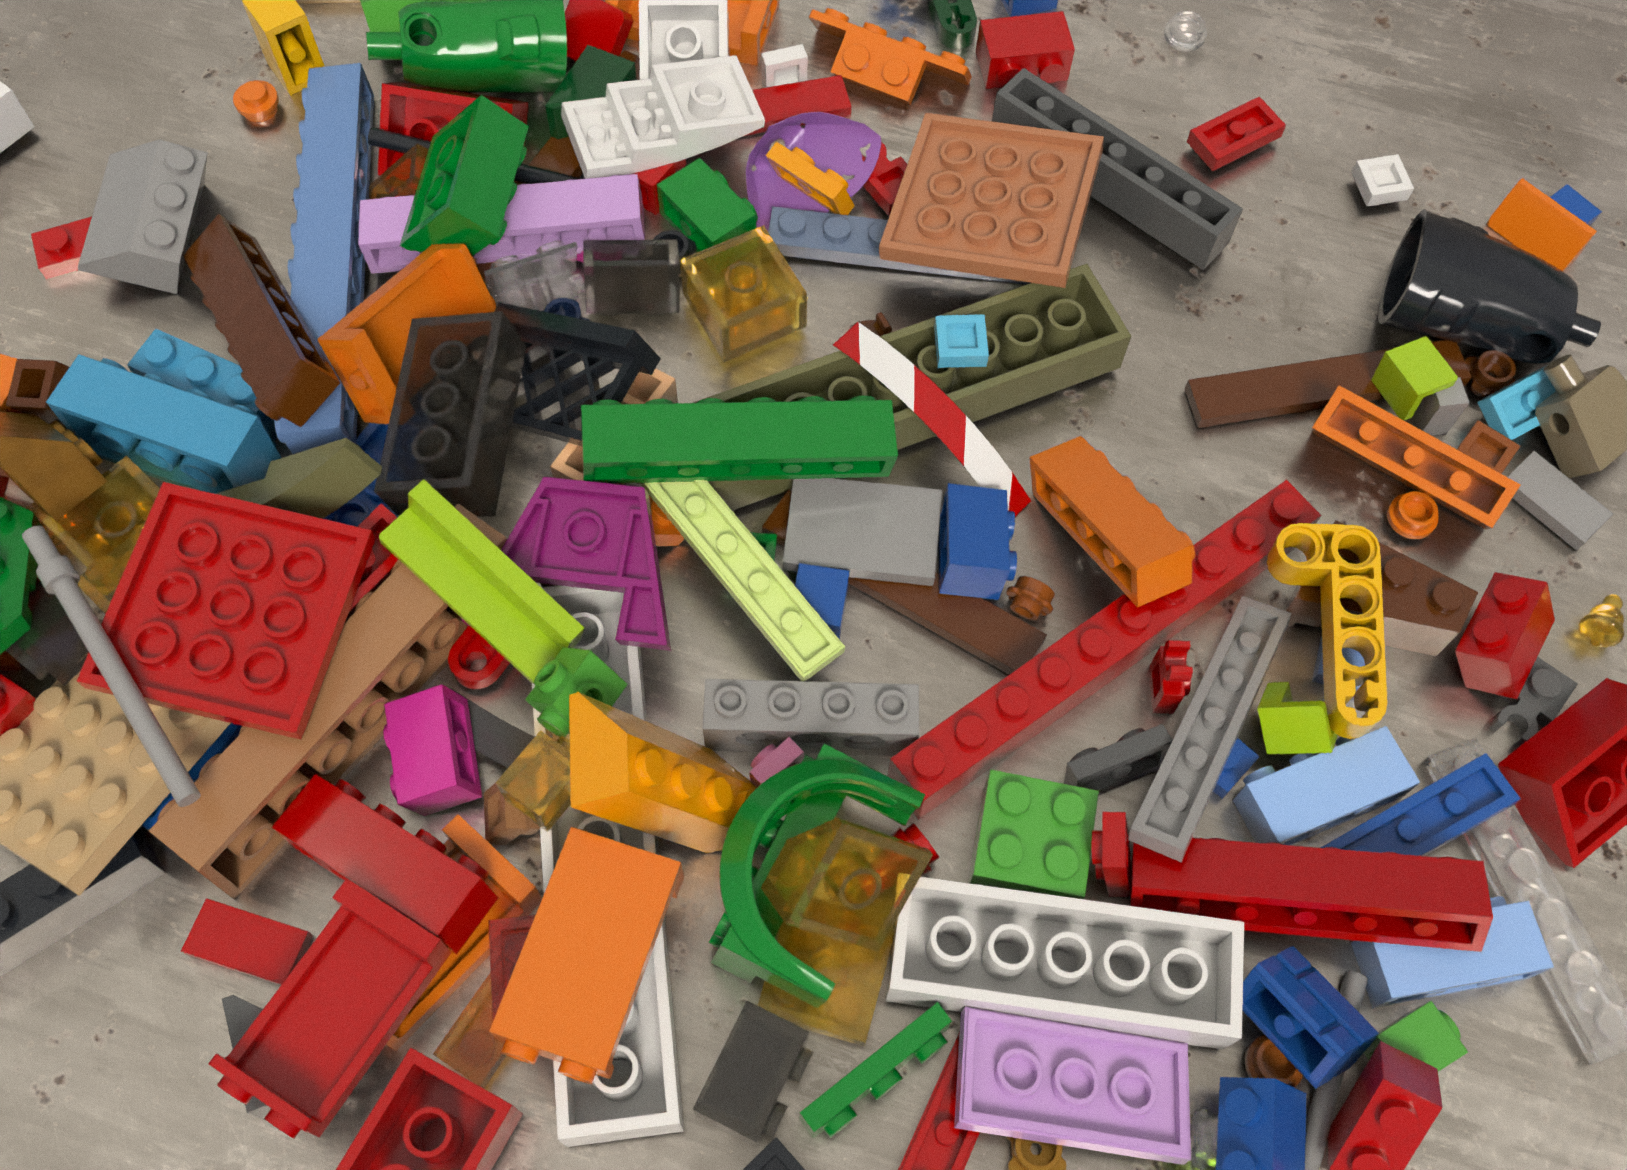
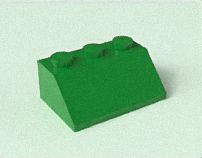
M481 95L432 137L400 246L409 251L423 252L432 244H465L471 255L474 256L489 244L495 245L498 243L507 227V221L504 220L507 205L511 202L517 190V184L514 182L516 171L527 153V148L523 145L529 126Z

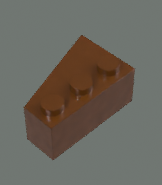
M1335 520L1334 523H1333V524L1345 525V524H1343V523H1341V522H1339V521H1337V520ZM1379 542L1385 646L1437 656L1460 633L1478 592ZM1338 550L1339 555L1346 562L1352 564L1360 563L1359 557L1351 550ZM1296 586L1284 609L1292 613L1288 626L1293 627L1295 623L1322 628L1320 586ZM1340 599L1342 607L1347 612L1355 615L1363 614L1360 605L1353 599Z

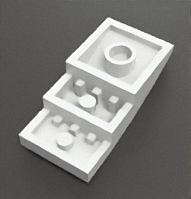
M736 55L655 64L651 66L650 79L607 83L605 97L562 102L561 108L562 120L585 179L629 175L675 163L725 145L764 127L765 124L763 113Z

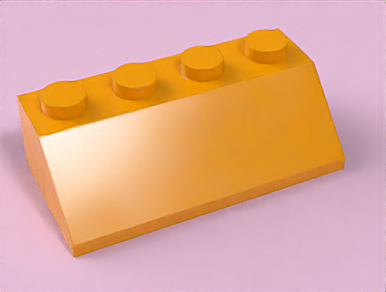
M580 692L569 695L571 808L705 853L722 850L733 818L749 795L758 787L710 748Z

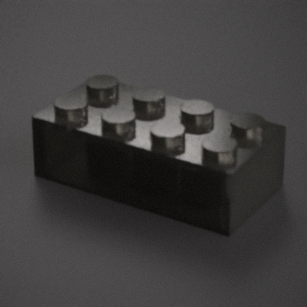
M503 311L412 319L380 462L382 470L380 476L377 477L374 492L398 517L409 508L408 493L423 479L454 507L460 504L477 517L496 516L526 350L525 342Z

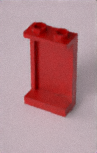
M348 878L345 879L332 897L340 905V908L228 1056L223 1057L216 1053L208 1063L223 1074V1077L217 1083L219 1088L245 1105L250 1102L253 1096L271 1108L264 1119L294 1139L301 1130L320 1138L452 953L440 938Z

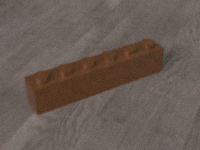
M218 214L183 255L192 272L190 278L201 289L204 295L203 303L213 312L217 320L214 323L216 328L225 336L229 343L227 350L238 361L242 369L240 373L242 379L252 388L256 396L254 400L256 406L264 414L276 421L283 417L302 427L337 388L340 381L257 239Z

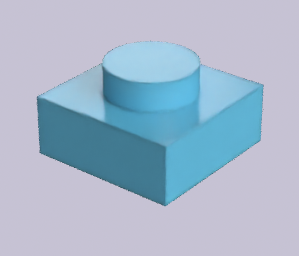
M985 314L940 315L935 317L934 333L938 368L987 367L989 352Z

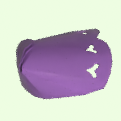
M824 112L798 114L769 126L764 136L756 143L749 154L746 166L748 200L756 210L758 216L756 228L762 240L767 241L772 206L829 213L828 209L777 176L766 157L774 141L780 138L783 139L785 147L791 151L794 147L800 148L813 159L815 167L824 173L827 169H831L841 177L843 175H854L853 179L846 181L849 185L846 190L849 196L852 197L867 182L875 168L881 148V136L863 123ZM805 123V128H801L800 124ZM870 143L869 149L866 150V160L863 161L860 148ZM755 164L756 170L752 171V167Z

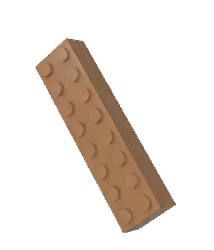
M460 504L455 506L465 518L500 550L503 548L507 541L506 536ZM397 560L391 575L376 591H371L361 598L354 614L345 622L302 740L242 726L239 736L222 753L210 758L202 767L199 778L194 782L201 794L200 798L185 807H179L176 801L172 799L161 810L158 821L149 832L235 900L287 843L271 827L311 778L317 774L333 785L339 779L344 780L384 735L383 729L387 724L384 704L425 690L446 667L451 647L468 626L461 621V617L400 560Z

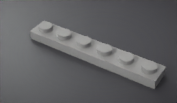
M1245 596L1241 597L1130 828L1129 841L1182 862L1288 627L1292 613Z

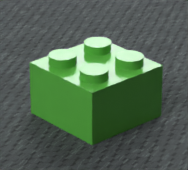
M990 769L982 792L968 883L1084 899L1091 855L1092 830H1094L1099 791Z

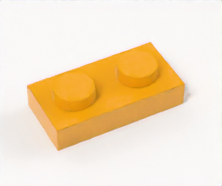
M776 142L766 154L778 177L834 214L848 215L855 207L846 190L849 187L846 180L831 169H827L824 173L815 167L813 159L800 148L794 147L791 151Z

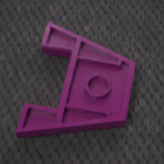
M543 477L501 551L536 583L624 593L615 640L620 645L671 651L650 499L646 489L637 486ZM461 618V621L463 623H465L467 626H470Z

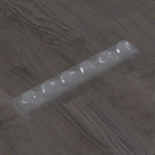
M1477 738L1430 754L1423 760V763L1433 781L1436 782L1485 754ZM1511 806L1464 833L1463 835L1476 859L1484 861L1486 877L1497 897L1503 896L1507 905L1524 901L1530 902L1554 966L1540 975L1590 1065L1627 1051V1001L1516 806Z

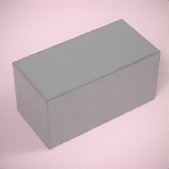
M1458 377L1452 387L1422 399L1412 417L1415 427L1431 436L1448 433L1470 403L1461 378Z

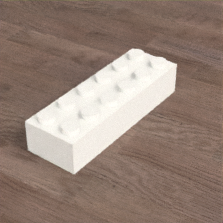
M903 874L897 898L886 1001L929 1008L938 1002L944 1010L962 1012L966 1006L1224 1050L1242 1039L1244 922Z

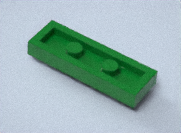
M938 1002L799 1113L800 1122L812 1138H815L823 1130H825L830 1138L835 1136L858 1116L852 1107L869 1093L872 1094L876 1101L903 1080L898 1070L907 1062L916 1057L923 1064L948 1043L942 1034L948 1030L952 1020Z

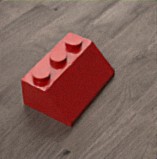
M404 82L382 83L380 129L431 141L432 137L481 95ZM483 95L527 125L528 102ZM379 147L378 175L419 182L426 159Z
M1608 678L1599 683L1498 763L1500 772L1521 798L1511 807L1565 865L1572 868L1579 865L1627 825V684Z

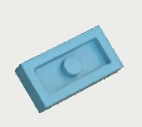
M1547 365L1477 402L1489 427L1513 440L1540 425L1535 415L1536 407L1556 391L1543 371Z

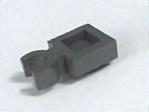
M1537 657L1518 698L1513 699L1499 696L1510 705L1504 707L1492 718L1490 729L1496 732L1507 721L1514 723L1519 729V737L1513 745L1517 748L1537 733L1538 724L1545 727L1556 718L1578 683Z

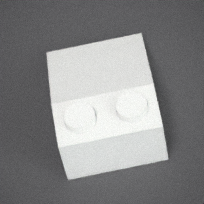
M639 0L640 80L650 79L651 66L655 64L729 56V11L727 0Z

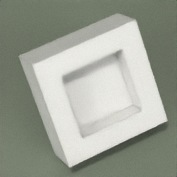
M803 44L761 53L763 88L807 81L808 56Z
M1399 154L1358 160L1351 172L1366 207L1408 200L1414 190Z

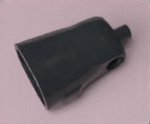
M1425 209L1412 221L1395 252L1383 286L1378 312V320L1382 325L1484 348L1490 351H1500L1512 359L1530 364L1551 362L1564 348L1566 341L1586 348L1591 346L1601 328L1600 321L1576 313L1578 287L1569 275L1523 249L1490 236L1487 231L1479 226H1474L1454 217H1443Z

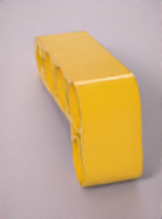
M1309 523L1291 524L1281 531L1273 544L1267 558L1268 570L1276 580L1283 584L1320 586L1324 702L1327 708L1330 729L1343 738H1360L1367 734L1382 719L1387 709L1379 542L1373 532L1362 526ZM1293 547L1301 550L1306 556L1307 561H1293L1285 554L1284 548ZM1338 550H1351L1359 557L1360 563L1352 564L1346 562L1339 555ZM1340 599H1353L1360 605L1363 614L1355 615L1347 612L1342 607ZM1351 648L1358 651L1364 658L1365 666L1358 667L1348 663L1343 657L1342 649ZM1354 696L1355 708L1346 707V704ZM1356 710L1365 711V714L1359 718L1357 717Z

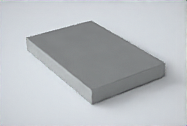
M835 478L793 479L783 556V570L798 572L799 563L848 570L850 571L849 577L933 586L942 490Z

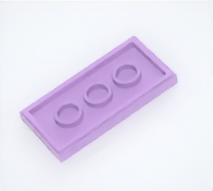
M965 1006L960 1016L954 1128L1184 1165L1191 1160L1188 1043Z

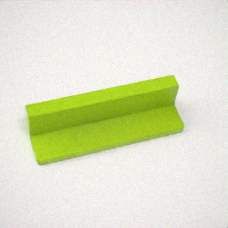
M424 479L408 493L409 508L380 533L379 540L384 547L531 683L534 684L535 677L540 669L548 662L554 660L563 647L574 648L580 642L584 627Z

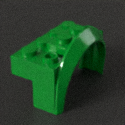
M825 743L816 759L805 755L801 763L786 768L763 782L749 795L738 810L723 844L719 880L725 912L708 942L718 948L711 963L748 983H751L757 976L806 1003L819 1008L828 1000L836 983L790 954L778 943L775 937L846 796L906 826L912 813L917 808H920L925 794L876 771ZM758 845L768 849L759 868L752 865L753 855Z

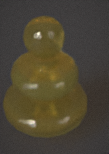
M1615 594L1607 595L1603 599L1602 604L1594 606L1589 614L1580 619L1578 624L1579 633L1584 640L1593 646L1612 647L1623 640L1625 635L1623 627L1624 615L1620 611L1623 601L1619 596Z

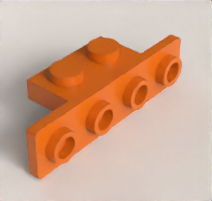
M826 8L824 13L814 9L811 10L809 19L816 29L843 39L830 71L833 76L842 75L844 81L911 105L925 70L965 85L970 83L972 76L968 67L964 65L966 61L953 53L942 51L940 56L925 51L926 46L923 43L909 37H903L901 42L887 37L888 32L883 28L865 22L863 27L848 22V16L831 8Z

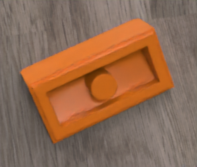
M1523 178L1518 181L1487 221L1489 228L1511 244L1545 260L1563 272L1578 258L1597 232Z

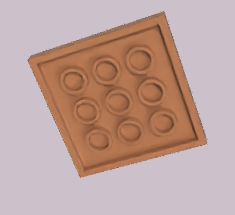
M925 113L879 245L880 259L1066 288L1101 159L1104 137Z

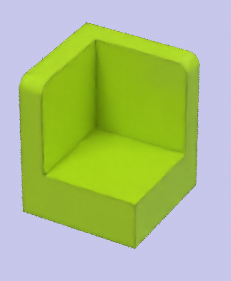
M1425 336L1386 351L1371 381L1396 415L1405 421L1413 417L1424 397L1452 387L1457 381L1458 376L1428 337Z
M1269 682L1257 708L1267 754L1332 753L1338 735L1330 729L1325 702L1320 700L1293 701L1289 682Z

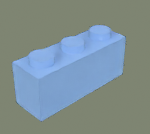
M1387 726L1367 733L1360 738L1347 739L1339 737L1335 743L1337 746L1334 747L1332 753L1297 754L1289 760L1291 766L1275 772L1270 765L1246 776L1243 779L1245 786L1232 801L1255 843L1274 842L1292 846L1400 800L1416 787L1420 781Z
M1503 896L1490 898L1493 920L1482 952L1355 940L1351 942L1360 972L1368 978L1366 991L1372 1009L1530 979L1553 968L1552 960L1530 902L1524 901L1507 905Z

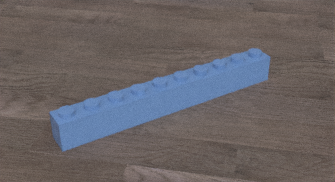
M361 63L309 68L307 88L302 89L305 120L299 122V133L303 145L302 153L296 156L300 183L299 187L294 188L293 192L294 204L297 210V221L292 223L290 228L291 239L294 245V258L288 260L287 267L291 282L290 297L327 360L328 358L317 339L364 301L366 261L358 245L360 200L369 199L372 145L368 144V134L371 127H373L374 93ZM340 381L337 388L302 427L283 417L279 421L275 420L276 434L281 443H286L292 454L346 437L356 444L358 411Z

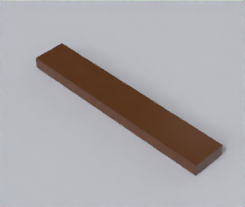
M1448 340L1431 342L1455 374L1461 378L1463 386H1466L1472 376L1457 342ZM1391 349L1189 379L1184 389L1198 428L1323 409L1339 385L1367 401L1384 399V397L1371 379L1383 355Z
M790 490L786 492L762 525V533L777 534V543L785 547L792 494ZM936 572L933 586L849 577L850 585L1008 675L1034 658L1047 636L1044 632L983 598L940 594L939 574Z

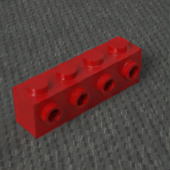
M315 774L271 828L294 849L341 880L345 881L348 878L440 938L449 950L457 955L498 900L497 895L485 883L489 873L465 855H461L457 862L446 856L444 852L447 850V847L427 831L419 829L415 836L403 829L406 822L385 805L379 803L374 810L363 804L366 797L345 780L339 779L333 785Z

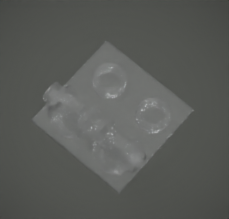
M553 241L540 246L536 250V255L520 260L517 255H511L494 261L491 264L492 269L484 271L486 287L492 297H499L498 300H495L496 307L500 302L529 308L521 289L525 288L532 308L539 310L531 285L538 283L544 302L547 305L551 302V298L544 282L546 280L554 300L558 298H579L578 293L586 291L580 273L571 275V272L576 271L577 243L573 242L564 245L563 241Z

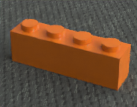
M1340 385L1312 427V433L1411 489L1429 495L1436 503L1485 530L1493 528L1521 486V484Z
M1079 436L1029 457L1034 497L1137 607L1192 584V560L1195 558V549L1189 536L1183 531H1178L1164 517L1161 509L1155 503H1149L1136 490L1129 477L1122 476L1109 464L1107 457L1102 451H1096L1082 436Z

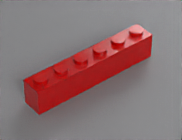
M1192 838L1182 862H1179L1133 842L1130 906L1244 922V931L1482 952L1493 920L1484 861L1458 859L1448 856L1428 857L1403 855L1395 852L1378 853L1341 850L1335 847L1291 846L1274 842L1254 843L1229 841L1221 838Z

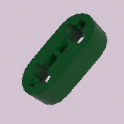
M928 0V7L940 42L952 49H963L971 45L975 39L977 16L972 1L953 0V3H949L948 0ZM951 21H956L958 29L955 24H951Z

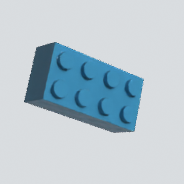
M78 354L46 401L64 426L78 439L82 438L101 459L183 487L216 494L264 479L270 461L282 458L276 449V443L269 437L262 425L261 417L252 409L240 404L230 407L218 403L211 396L197 389H190L187 392L172 387L167 381L154 374L147 373L143 377L127 371L119 363L107 358L97 361Z

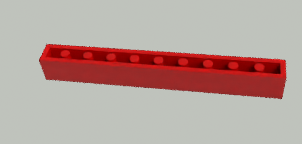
M1286 479L1193 545L1195 558L1192 560V584L1140 607H1137L1126 594H1123L890 758L887 776L925 794L920 808L913 812L916 818L920 820L1268 569V554L1284 528L1298 523L1316 524L1322 515ZM1293 547L1284 548V552H1285V554L1287 555L1288 553H1290L1291 551H1293L1295 548H1293Z

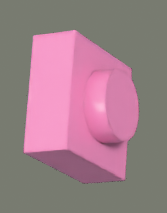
M790 737L778 747L774 744L768 745L753 759L750 765L753 769L749 772L750 781L759 787L771 776L801 763L804 759V751Z

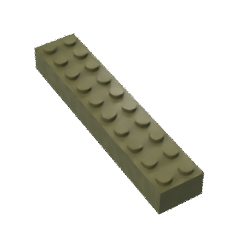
M1087 263L1070 269L1066 288L1030 283L942 314H985L989 352L987 367L938 368L934 333L935 317L880 336V338L885 340L930 378L971 422L1121 368L1131 339V334ZM841 351L707 397L718 398L725 401V403L748 402L759 397L772 398L776 402H792L811 396L822 397L826 401H848L857 396H872L876 400H892L897 450L936 436L892 391ZM793 479L708 481L732 511L788 491L793 487Z

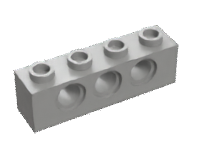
M705 679L703 711L705 747L713 751L761 752L770 744L778 747L790 737L804 753L819 754L825 743L844 754L894 756L919 738V684Z

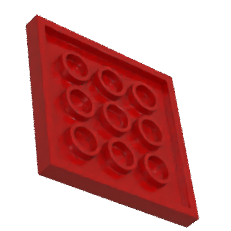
M163 482L101 625L148 704L302 740L376 538L372 530ZM88 653L76 681L85 689L113 695L90 653Z

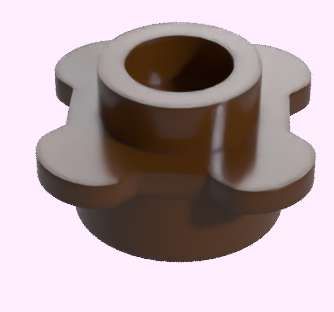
M1496 350L1486 351L1479 358L1470 356L1465 360L1472 376L1471 391L1479 397H1487L1489 393H1495L1516 381L1513 378L1516 372L1515 363L1503 352Z

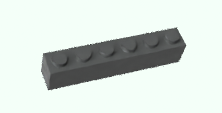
M1025 68L997 92L992 122L1103 136V151L1091 197L1188 261L1205 270L1229 244L1243 211V208Z

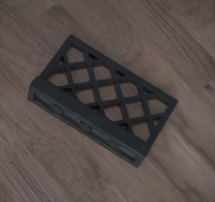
M499 302L490 318L500 328L453 407L460 413L582 446L581 430L576 429L574 421L581 417V405H592L600 400H615L622 403L638 373L652 375L661 358L635 330ZM510 345L516 346L518 354L500 363ZM549 353L551 361L533 371L531 363ZM583 361L585 369L566 380L564 370ZM521 369L522 378L505 387L503 379ZM614 369H619L613 382L600 388L598 378ZM554 377L556 386L537 396L536 386ZM493 385L494 394L476 403L482 391ZM588 385L590 395L571 405L569 395ZM525 393L527 402L509 412L508 402ZM559 401L561 411L542 420L540 411Z

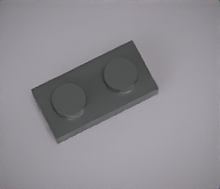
M1160 724L1146 731L1143 728L1131 730L1124 734L1116 743L1099 750L1095 747L1082 750L1070 762H1067L1064 784L1098 790L1099 794L1159 770L1173 739L1164 725Z

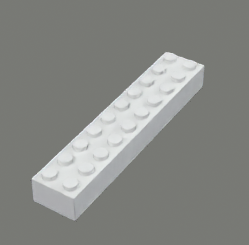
M569 586L542 588L584 627L581 640L574 648L591 650L628 684L612 707L647 721L641 647L620 645L615 640L624 593ZM533 707L544 893L571 827L659 855L657 836L571 808L570 734H567L565 738H561L545 729L537 720L541 713ZM665 917L612 1061L615 1068L611 1079L595 1075L592 1084L583 1083L558 1073L561 1063L553 1060L558 1140L566 1147L684 1132Z

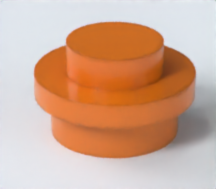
M254 80L244 83L235 91L233 103L238 113L247 120L265 122L276 114L279 96L272 84L266 81Z
M1411 491L1398 495L1393 499L1387 509V519L1392 529L1399 535L1408 539H1422L1429 536L1436 528L1439 519L1438 507L1429 495L1419 491Z

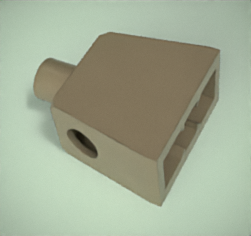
M1565 355L1543 369L1556 391L1536 407L1535 415L1560 471L1568 478L1602 471L1627 450V381L1615 367L1610 365L1582 373L1572 355Z

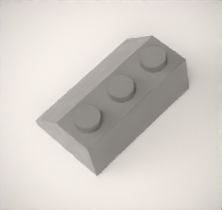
M159 139L110 154L79 260L78 271L177 294L186 261L183 255L189 249L205 185L208 152Z

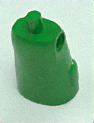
M563 0L420 1L406 5L398 11L400 32H366L368 60H402L404 80L431 88L464 92L544 93L555 92L566 76L567 35Z

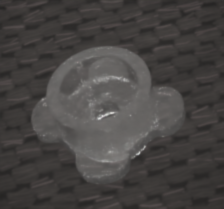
M1196 1109L1192 1117V1124L1190 1125L1191 1161L1196 1170H1204L1205 1168L1216 1170L1218 1115L1210 1117L1205 1109Z

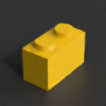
M242 0L266 62L288 94L291 96L302 91L303 88H307L309 68L325 66L307 16L297 1Z

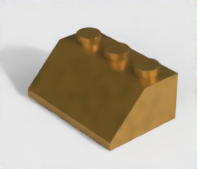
M0 411V468L55 521L59 520L108 482L96 469V467L103 463L102 459L82 438L78 439L58 421L54 420L52 423L47 424L35 414Z

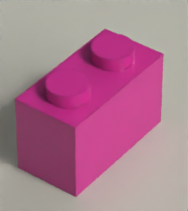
M441 684L384 704L387 724L384 726L383 734L386 745L391 752L393 774L390 777V788L397 801V805L420 815L428 816L482 798L468 700Z

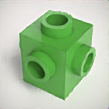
M563 647L554 660L548 662L540 669L534 680L535 687L525 701L541 713L537 720L545 729L558 737L565 738L567 734H570V694L580 692L613 706L628 684L591 650Z

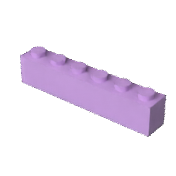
M638 174L517 185L516 193L506 208L504 220L507 221V227L502 238L495 245L489 244L473 257L476 264L581 254V251L588 250L614 251L625 247H630V249L646 248L644 207ZM415 195L360 200L358 245L371 274L400 271L422 253L420 251H409L400 246Z

